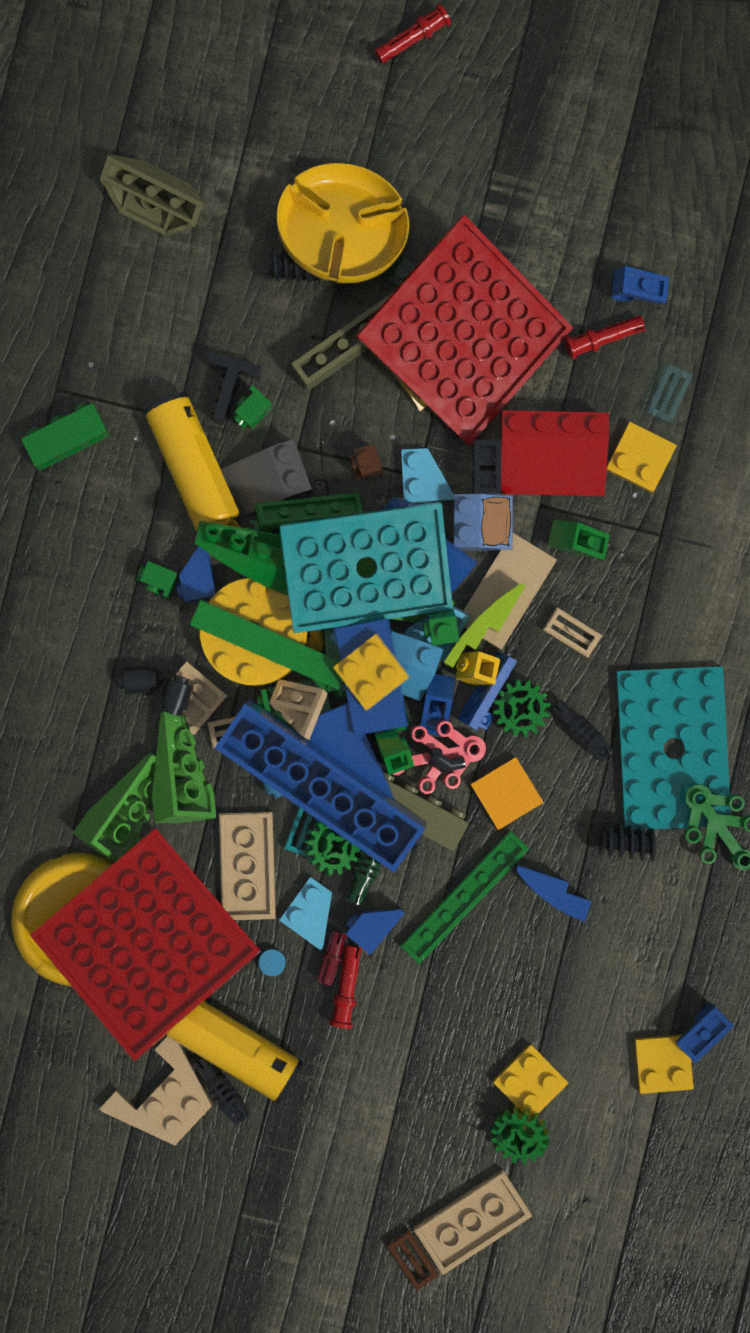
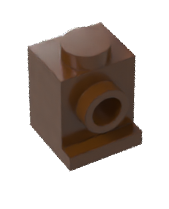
M374 444L355 449L354 454L349 455L356 481L382 474L381 464Z

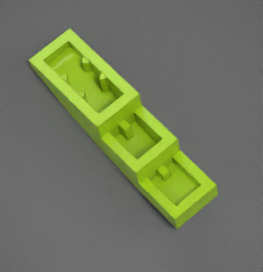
M520 583L485 610L460 637L459 642L455 644L443 664L453 668L465 646L475 651L488 629L498 633L526 585Z

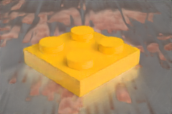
M378 634L372 636L333 667L366 711L410 678L409 674Z
M531 1043L493 1080V1083L521 1112L528 1108V1114L530 1115L536 1112L539 1114L569 1084Z

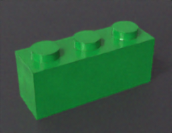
M88 403L80 404L73 409V413L65 417L64 415L56 416L49 421V425L43 428L35 427L26 432L27 436L21 438L35 468L41 471L110 436L93 403L89 405Z

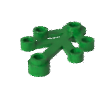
M702 784L690 786L685 793V802L690 807L687 828L683 833L684 838L691 844L698 843L701 840L702 834L698 829L702 812L707 818L703 846L698 853L699 859L705 864L715 862L717 855L713 849L717 833L731 852V863L739 870L749 869L750 851L740 847L726 826L742 827L750 832V827H747L750 815L736 816L716 813L711 806H728L732 811L738 812L744 808V799L738 794L730 796L711 794L710 790ZM698 794L703 795V799L700 802L695 801V797ZM739 799L738 806L732 807V801ZM696 831V836L693 839H689V833ZM710 851L711 857L704 859V854ZM743 856H747V862L740 864V859Z

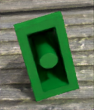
M553 520L548 546L572 554L605 560L610 534L579 522Z

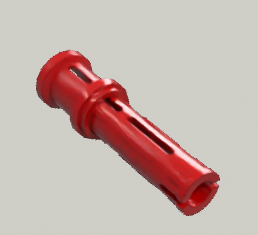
M440 3L435 6L436 9L424 17H417L415 24L378 48H375V53L380 62L385 64L388 60L422 38L429 39L432 37V33L441 27L451 25V20L444 7Z
M638 315L600 330L588 329L585 330V334L573 338L565 337V348L570 359L574 360L577 358V355L589 351L592 353L597 352L600 346L645 331V327H643L645 323L642 316Z
M345 945L338 994L333 997L335 1006L333 1018L329 1021L331 1026L352 1029V1010L357 1002L355 1001L356 998H354V990L362 947Z

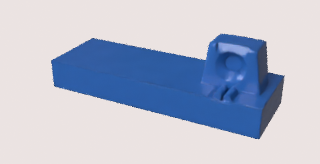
M498 651L494 656L500 659L495 685L476 686L457 720L475 730L478 727L487 730L494 718L488 710L517 663L510 656Z

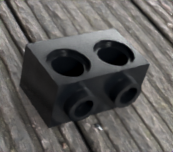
M474 440L472 494L501 495V440Z

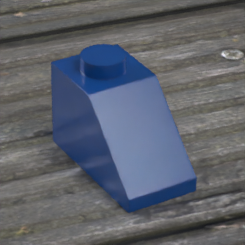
M198 546L180 573V582L176 583L179 599L184 598V602L187 604L211 599L217 593L210 555Z
M435 674L425 692L420 725L426 728L427 733L430 735L440 736L435 731L436 723L440 720H449L455 677ZM443 724L440 727L441 733L446 732L447 724Z
M398 907L362 911L360 915L354 913L345 925L348 927L346 935L371 955L405 912L402 908Z

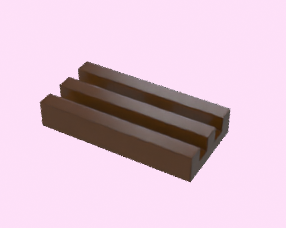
M409 1228L402 1235L396 1236L393 1241L386 1243L387 1248L416 1291L439 1276V1273ZM406 1239H408L431 1273L428 1276L404 1242ZM397 1245H400L421 1276L422 1280L419 1282L396 1249Z

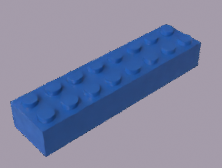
M250 699L244 704L215 746V749L392 872L396 871L426 828V822L315 744L304 739L299 733Z

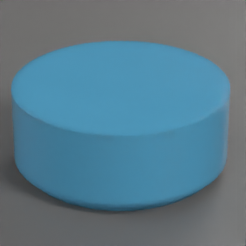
M274 948L264 951L259 959V967L267 976L279 975L286 965L284 954Z

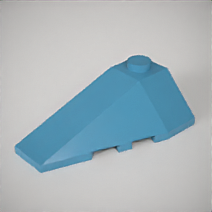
M346 626L333 627L329 640L336 646L338 644L335 629ZM391 631L396 659L410 676L409 679L401 684L403 695L420 701L436 673L443 649Z

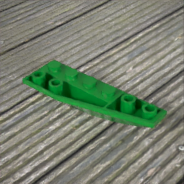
M205 521L199 522L195 544L238 573L265 587L288 595L280 534Z

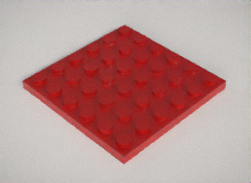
M461 215L355 337L465 445L470 446L573 327L465 215Z
M156 828L30 934L31 938L133 1061L140 1058L261 952Z

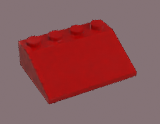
M502 410L500 415L501 494L605 496L609 413Z

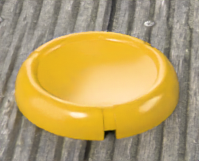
M330 163L318 165L302 172L295 177L294 185L288 184L278 203L277 228L285 250L302 269L323 280L336 281L337 283H358L382 274L397 261L408 239L409 217L407 209L400 206L402 202L401 196L384 178L360 166Z
M88 853L64 854L62 857L52 858L37 867L28 875L19 888L11 914L14 942L25 962L45 979L61 985L71 986L31 938L30 934L114 863L110 860Z

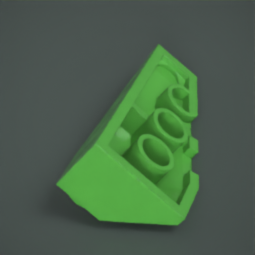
M164 711L160 714L152 792L154 823L178 824L216 818L214 791L211 783L207 784L202 771L205 767L203 761H199L194 749L196 742L184 713L182 716Z
M151 753L144 757L86 813L73 832L85 844L113 863L140 842L141 837H139L142 825L144 822L147 823L150 814L147 812L152 802L156 757Z

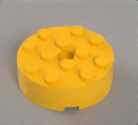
M250 578L241 579L226 585L208 602L213 606L304 646L307 644L308 631L293 633L288 595L265 587ZM200 630L201 645L206 658L214 669L231 681L248 686H262L274 683L293 671Z

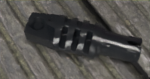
M561 699L556 705L562 711L554 706L550 712L566 726V733L584 750L601 762L606 760L613 750L601 733L583 715H577Z
M204 1058L199 1059L193 1064L207 1083L205 1085L206 1090L219 1106V1109L234 1125L244 1121L250 1113L240 1094L233 1087L227 1076L223 1073L220 1074L215 1066Z

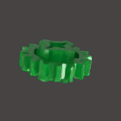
M520 680L515 681V687L507 683L505 685L507 691L500 690L498 694L501 699L494 700L493 702L495 705H498V709L492 711V713L500 716L496 724L504 723L503 732L512 729V736L514 737L518 735L519 731L522 732L523 737L528 736V730L537 734L536 726L545 727L546 725L542 718L550 717L549 713L544 712L545 708L551 706L550 703L543 702L547 693L539 694V685H536L533 689L530 688L531 682L529 680L526 681L524 686H521ZM516 691L527 692L523 698H516L511 695ZM535 698L539 705L538 714L534 712L533 702ZM528 700L525 707L528 711L527 714L521 713L519 716H516L518 710L515 707L516 703L522 704ZM505 703L510 708V716L508 717V719L504 714ZM521 719H527L531 722L528 726H515Z
M317 821L314 822L315 831L308 829L307 832L311 835V838L304 840V843L309 845V848L304 850V854L312 856L307 862L312 865L316 864L315 870L319 872L324 870V873L332 875L333 871L336 874H342V867L350 870L349 862L358 861L354 854L355 852H361V849L338 833L334 834L331 832L330 828L325 824ZM330 858H332V859H334L336 862H334V863H326L324 860H325V859L329 860Z
M514 1107L513 1113L505 1109L502 1116L497 1115L491 1129L493 1133L491 1142L497 1143L495 1150H503L504 1159L511 1156L512 1163H516L517 1159H521L522 1163L526 1164L528 1158L536 1162L538 1155L543 1157L546 1148H548L550 1130L545 1128L546 1121H538L537 1112L533 1115L528 1114V1108H525L523 1112H519L518 1107Z

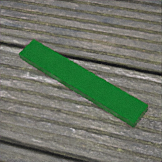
M200 600L191 620V626L336 690L340 689L343 680L333 668L340 661Z
M509 830L400 944V947L420 965L519 861L529 848Z

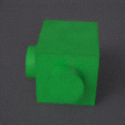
M454 609L427 613L428 621L423 622L425 638L430 637L433 646L459 642Z

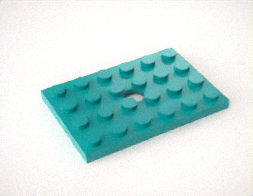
M440 502L279 525L293 633L453 609L442 503ZM363 557H371L376 562V570L370 577H362L356 571L357 562Z
M723 666L616 671L624 830L627 825L633 826V830H636L638 826H642L644 830H647L649 827L653 829L687 828L690 807L685 802V793L690 786L702 784L710 790L711 794L730 796ZM677 738L683 743L684 751L679 758L671 759L665 754L664 744L668 739ZM698 794L695 797L696 802H700L703 799L702 794ZM711 805L716 813L731 815V809L728 806ZM701 812L698 827H706L707 818Z

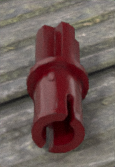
M332 930L325 954L322 953L324 958L317 979L318 982L325 985L333 984L339 961L342 962L340 957L345 939L347 938V935Z

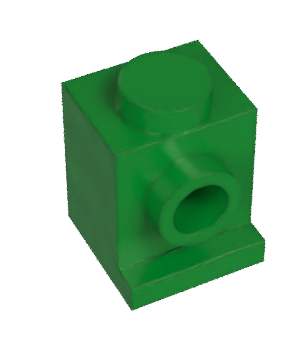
M253 385L249 388L251 395L249 397L245 395L238 401L235 406L237 410L232 417L241 428L244 429L247 426L251 431L273 409L272 403Z
M148 561L146 566L142 565L140 567L136 580L146 584L144 589L158 595L162 590L164 591L162 596L171 599L176 583L179 580V574Z
M396 728L375 735L389 775L414 767L405 737L399 738Z

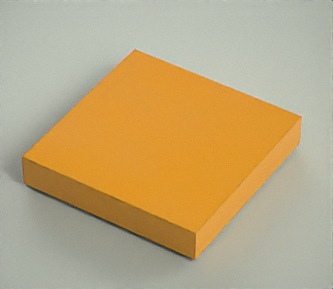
M516 757L470 784L497 830L544 803Z

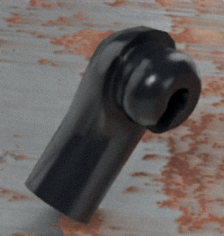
M438 747L432 748L428 752L430 765L440 772L446 773L466 767L462 755L448 758L442 754V749Z

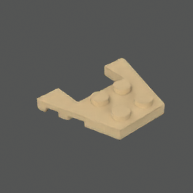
M166 1036L155 1048V1051L174 1070L138 1108L117 1089L100 1107V1110L170 1144L176 1145L212 1107L213 1103L198 1075L195 1074L185 1051H183L178 1042Z

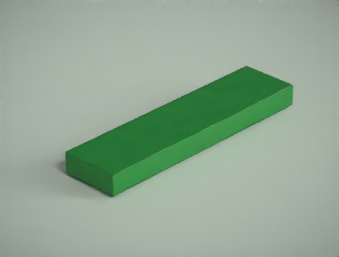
M359 492L255 504L260 531L279 529L280 524L364 513Z

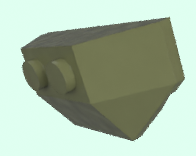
M111 154L107 156L100 181L106 187L119 213L165 236L196 226L205 201L190 183L144 160Z

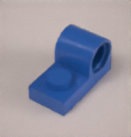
M628 266L614 270L611 298L618 301H634L639 299L660 305L667 303L669 277Z
M713 1003L706 1005L696 1015L695 1023L675 1041L695 1063L734 1027L733 1023Z

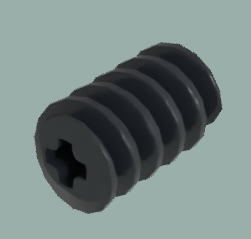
M272 248L270 255H268L267 281L270 280L272 274H274L276 282H280L282 275H284L287 283H290L293 275H295L297 283H301L303 276H305L308 284H311L313 278L316 277L302 269L288 256L285 248H283L280 256H278L276 248ZM316 277L318 284H320L321 278Z
M607 822L600 834L599 855L601 856L604 848L607 849L609 857H612L614 850H618L619 858H622L625 851H628L630 859L633 860L635 853L638 852L641 861L644 860L646 854H649L651 862H653L657 845L655 831L649 827L645 833L643 827L638 826L634 832L631 825H627L623 831L621 824H616L613 830L611 823Z

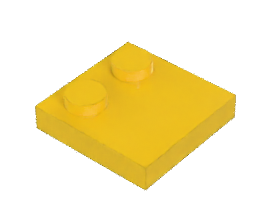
M629 422L607 465L606 471L653 493L677 445Z
M683 1034L634 1038L640 1094L694 1089L691 1058L675 1042Z

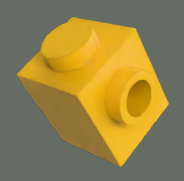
M479 651L461 653L456 665L457 673L455 679L475 686L495 685L500 659Z

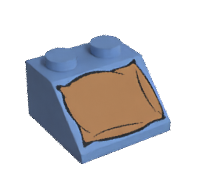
M455 494L454 545L462 551L513 550V497L489 494Z

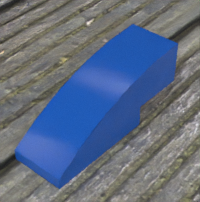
M518 864L515 865L514 869L542 899L565 914L585 922L591 901L566 892L569 885L568 881Z

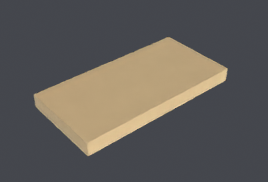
M513 533V550H501L463 610L470 615L464 628L468 629L495 601L520 583L526 585L500 631L495 633L488 629L483 637L485 641L502 650L557 559Z
M273 812L220 813L222 906L234 920L276 919Z
M501 1169L414 1226L413 1230L441 1274L444 1275L531 1218L532 1213L504 1170Z

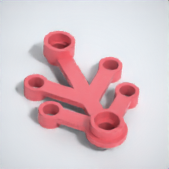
M446 720L438 721L435 725V731L442 737H449L459 746L447 748L429 735L426 728L421 725H414L410 729V737L417 742H422L430 749L438 747L442 749V754L448 758L462 755L466 767L470 762L479 761L486 751L485 743L481 738L474 735L464 737L453 729L452 724ZM443 724L448 726V730L445 733L440 731V727ZM417 729L422 730V736L419 738L415 737ZM476 745V752L471 754L469 751L470 747ZM428 752L412 755L414 766L429 763ZM432 766L425 777L419 779L418 789L424 794L432 793L435 789V781L441 772ZM466 767L447 772L443 776L444 785L450 789L457 788L461 782L460 776ZM405 770L400 771V772H397V773H394L393 775H400V774H402ZM455 776V782L448 784L449 777ZM429 781L430 787L423 790V783Z

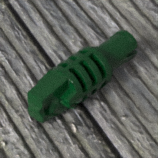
M361 851L353 872L355 880L349 896H347L348 901L356 902L358 905H363L368 887L375 882L382 865L364 851Z

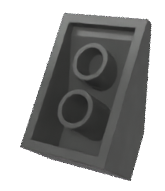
M294 439L266 448L221 469L239 510L238 519L255 514L256 503L297 499L313 493Z

